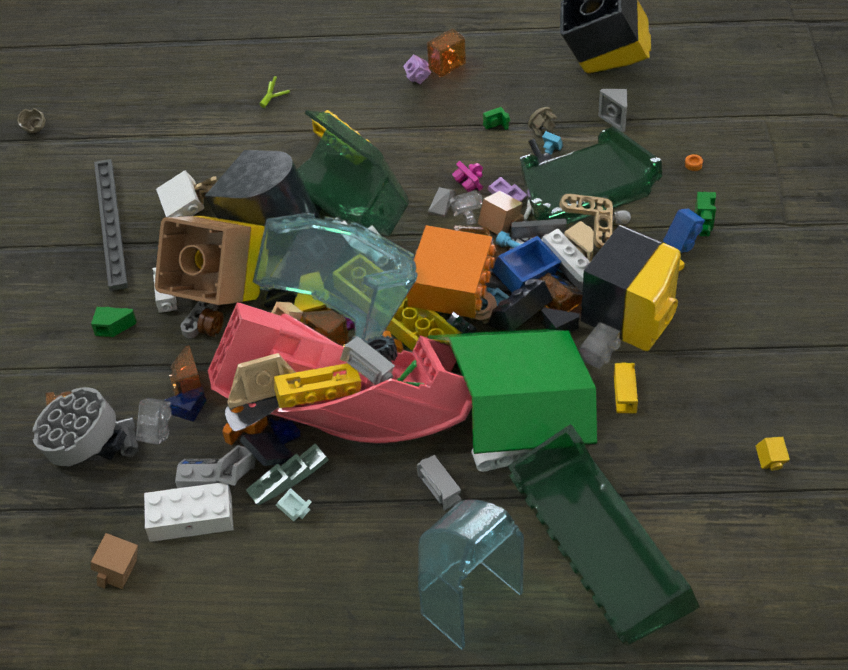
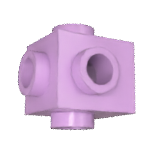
M414 54L403 66L407 73L406 76L411 82L415 81L421 84L431 73L428 68L429 64Z

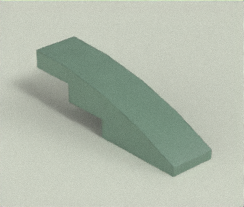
M314 444L301 456L296 453L282 466L276 464L246 491L255 503L260 505L293 487L320 468L329 459Z

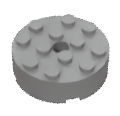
M87 387L73 389L71 394L65 397L60 395L41 412L33 427V442L51 463L58 466H72L101 451L104 444L113 435L116 414L97 390Z

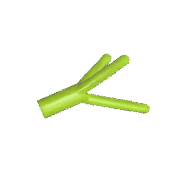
M274 76L272 82H269L268 92L260 102V106L263 108L266 107L272 98L290 93V90L272 94L277 79L276 76Z

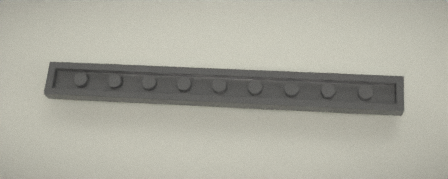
M111 159L94 162L108 287L110 291L128 288L114 171Z

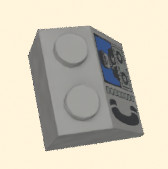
M183 459L177 467L175 479L177 489L221 483L215 481L217 462L220 459Z

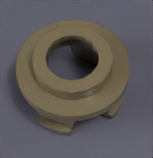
M549 107L540 108L531 115L528 126L535 131L537 136H542L539 128L543 126L551 131L556 126L552 119L556 120L557 116L552 113Z

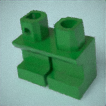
M697 192L694 213L705 220L699 236H710V231H713L716 215V192Z

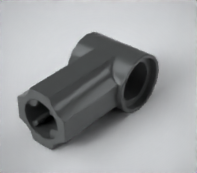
M133 417L116 421L114 430H123L127 434L120 448L122 456H135L139 449L136 439L137 430Z

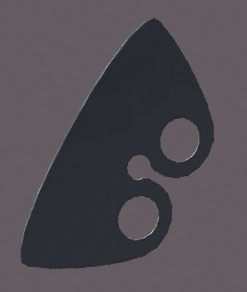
M272 396L251 402L256 404L255 407H249V404L241 405L244 409L238 413L232 412L229 406L226 407L225 415L228 424L233 431H239L254 424L279 408L277 397Z

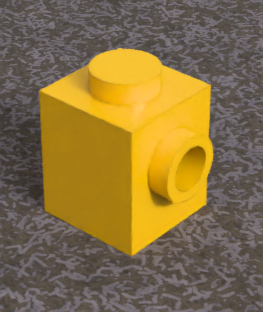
M783 437L764 438L755 445L762 469L779 470L790 460Z

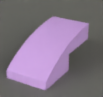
M502 177L488 187V191L492 194L501 191L520 202L527 197V194L517 185L511 186Z

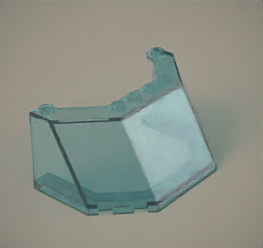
M310 213L266 219L253 282L263 290L276 288L313 296V299L323 302L328 308L336 310L341 316L353 321L355 324V336H353L352 340L357 336L363 341H368L367 339L369 338L374 339L375 336L379 338L417 280L418 274L415 272L414 254L359 223L341 224L339 219L325 217L324 220L314 218L315 214Z

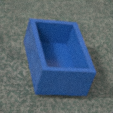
M536 236L499 255L492 271L513 292L524 286L525 282L529 279L535 278L544 281L549 279L552 275H555L562 261Z

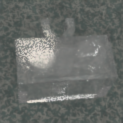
M477 190L450 198V203L454 216L464 214L466 225L476 223L473 211L482 208L483 200L481 194H478Z
M599 322L580 347L582 360L599 369L604 363H608L612 352L617 350L621 344L619 339L620 331Z
M149 397L140 401L136 440L157 445L166 441L169 435V428H167L168 420L171 417L170 402Z

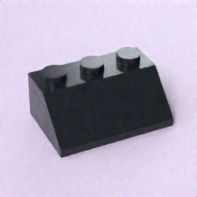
M535 278L529 279L525 282L524 286L513 291L510 297L500 301L498 306L492 310L488 323L489 326L514 331L553 299L545 281Z

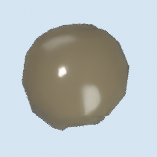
M34 108L33 110L24 109L18 115L17 121L25 132L37 133L44 128L46 119L42 112Z

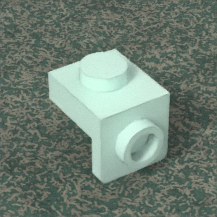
M290 488L276 506L291 520L295 521L298 517L301 519L305 517L310 511L308 506L312 501L308 499L305 502Z

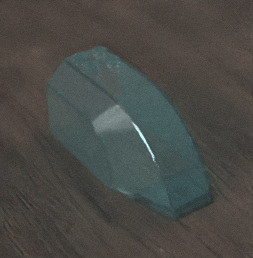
M463 500L426 530L419 540L418 586L421 614L461 650L465 648L462 594L464 587L461 585V581L467 578V575L477 565L482 563L519 595L523 593L524 535L519 531L518 526L514 524V520L505 509L481 500Z

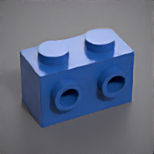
M690 209L678 210L663 242L677 248L680 253L690 251L694 247L697 235L702 231V225L705 220Z

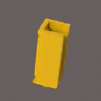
M615 363L614 387L617 413H637L638 400L635 363Z

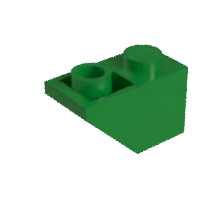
M97 307L91 326L95 336L114 337L135 325L137 320L133 309Z

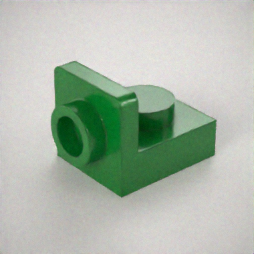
M502 107L483 113V126L485 129L500 124L505 130L509 129L510 116Z

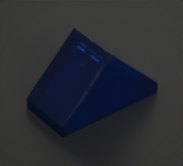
M203 387L165 399L170 415L192 422L195 421L206 402Z

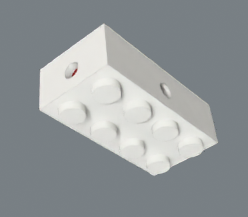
M221 482L144 493L145 530L150 542L234 530L232 497L229 484Z

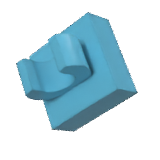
M545 131L542 136L545 143L543 146L546 149L545 152L551 155L554 149L560 151L563 147L561 137Z

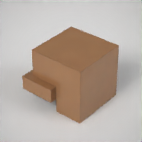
M501 191L496 192L483 199L478 224L497 235L501 231L507 233L509 232L511 222H523L524 215L520 214L523 203Z
M106 533L91 561V570L98 572L97 586L105 589L108 583L123 589L137 561L138 545Z

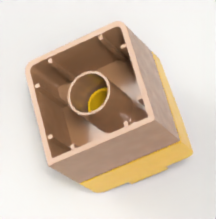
M205 216L163 218L160 226L155 275L156 291L216 305L257 299L260 293L261 276H264L267 255V248H265L266 227Z

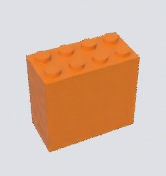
M426 225L406 281L408 306L448 314L455 312L461 316L475 318L477 311H481V297L486 295L487 286L485 284L490 281V268L493 269L495 264V258L492 257L495 252V245H492V236Z

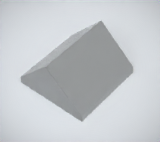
M601 89L598 116L623 133L626 126L627 89Z

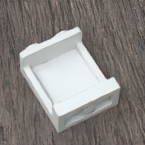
M186 171L181 172L156 189L166 217L193 216L204 209V205L198 200L193 187L196 185L195 180Z

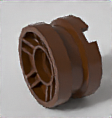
M205 308L198 319V332L216 337L215 334H219L223 326V313Z

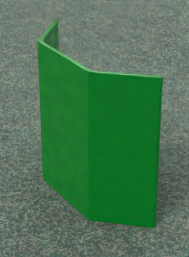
M536 329L428 335L429 339L449 341L472 397L474 454L597 443L596 387L569 331Z

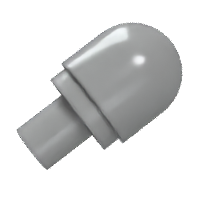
M620 210L613 212L612 222L614 225L629 223L631 215L628 211Z

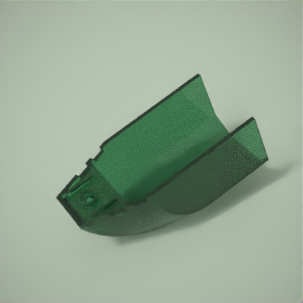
M306 110L305 114L326 129L311 158L297 169L312 201L334 218L337 217L341 222L345 220L346 223L365 229L373 225L378 233L390 236L405 212L409 199L384 156L373 144L330 113Z

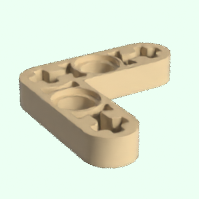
M565 194L562 197L559 205L564 212L594 216V244L598 249H601L605 244L600 240L602 233H605V241L612 235V202L606 198L576 194ZM566 200H569L570 206H568ZM588 202L591 208L585 209L581 203ZM599 221H606L608 227H601Z

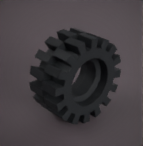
M381 335L379 338L375 336L374 339L369 338L367 339L368 341H364L391 363L392 360L395 361L396 357H398L395 341L390 336L385 338L384 335Z

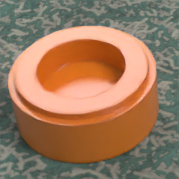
M695 154L686 157L685 167L688 170L698 171L702 168V157Z

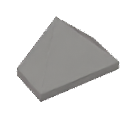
M439 187L428 210V214L445 217L456 191Z

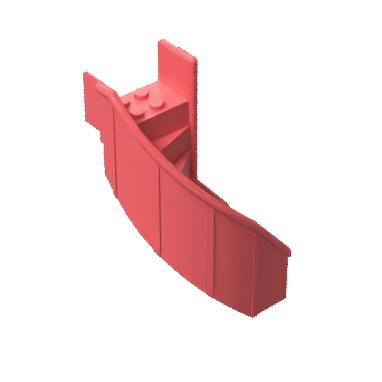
M237 302L208 369L211 390L229 398L238 364L277 353L295 372L346 364V361L340 360L344 346L336 344L288 314L279 316ZM419 336L412 352L405 350L402 353L397 352L398 357H396L395 361L392 360V364L395 365L392 379L390 378L375 385L358 372L361 379V391L356 394L311 404L277 408L270 414L316 427L328 434L346 440L364 443H392L428 436L466 420L472 408V397L463 376L451 373L457 361L451 346ZM414 360L417 361V367L403 382L396 380ZM346 370L333 372V376H336L337 373L339 375L346 374ZM404 382H417L424 384H420L419 387ZM247 403L249 407L256 406L255 403Z

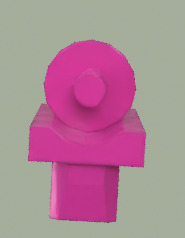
M459 161L456 164L458 169L452 174L454 179L460 183L467 178L462 183V186L468 193L475 188L480 191L483 186L479 183L477 177L481 178L483 176V167L477 163L474 165L470 164L468 169Z

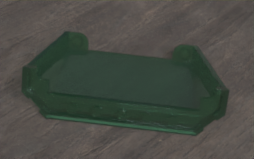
M616 127L602 130L598 135V144L542 163H538V158L533 154L520 157L521 173L534 218L538 221L566 219V223L570 224L593 216L564 212L560 208L559 203L565 194L606 198L612 202L613 208L648 197L652 191L651 187L663 176L662 160ZM566 200V203L570 206L569 200ZM588 202L581 203L583 208H591Z

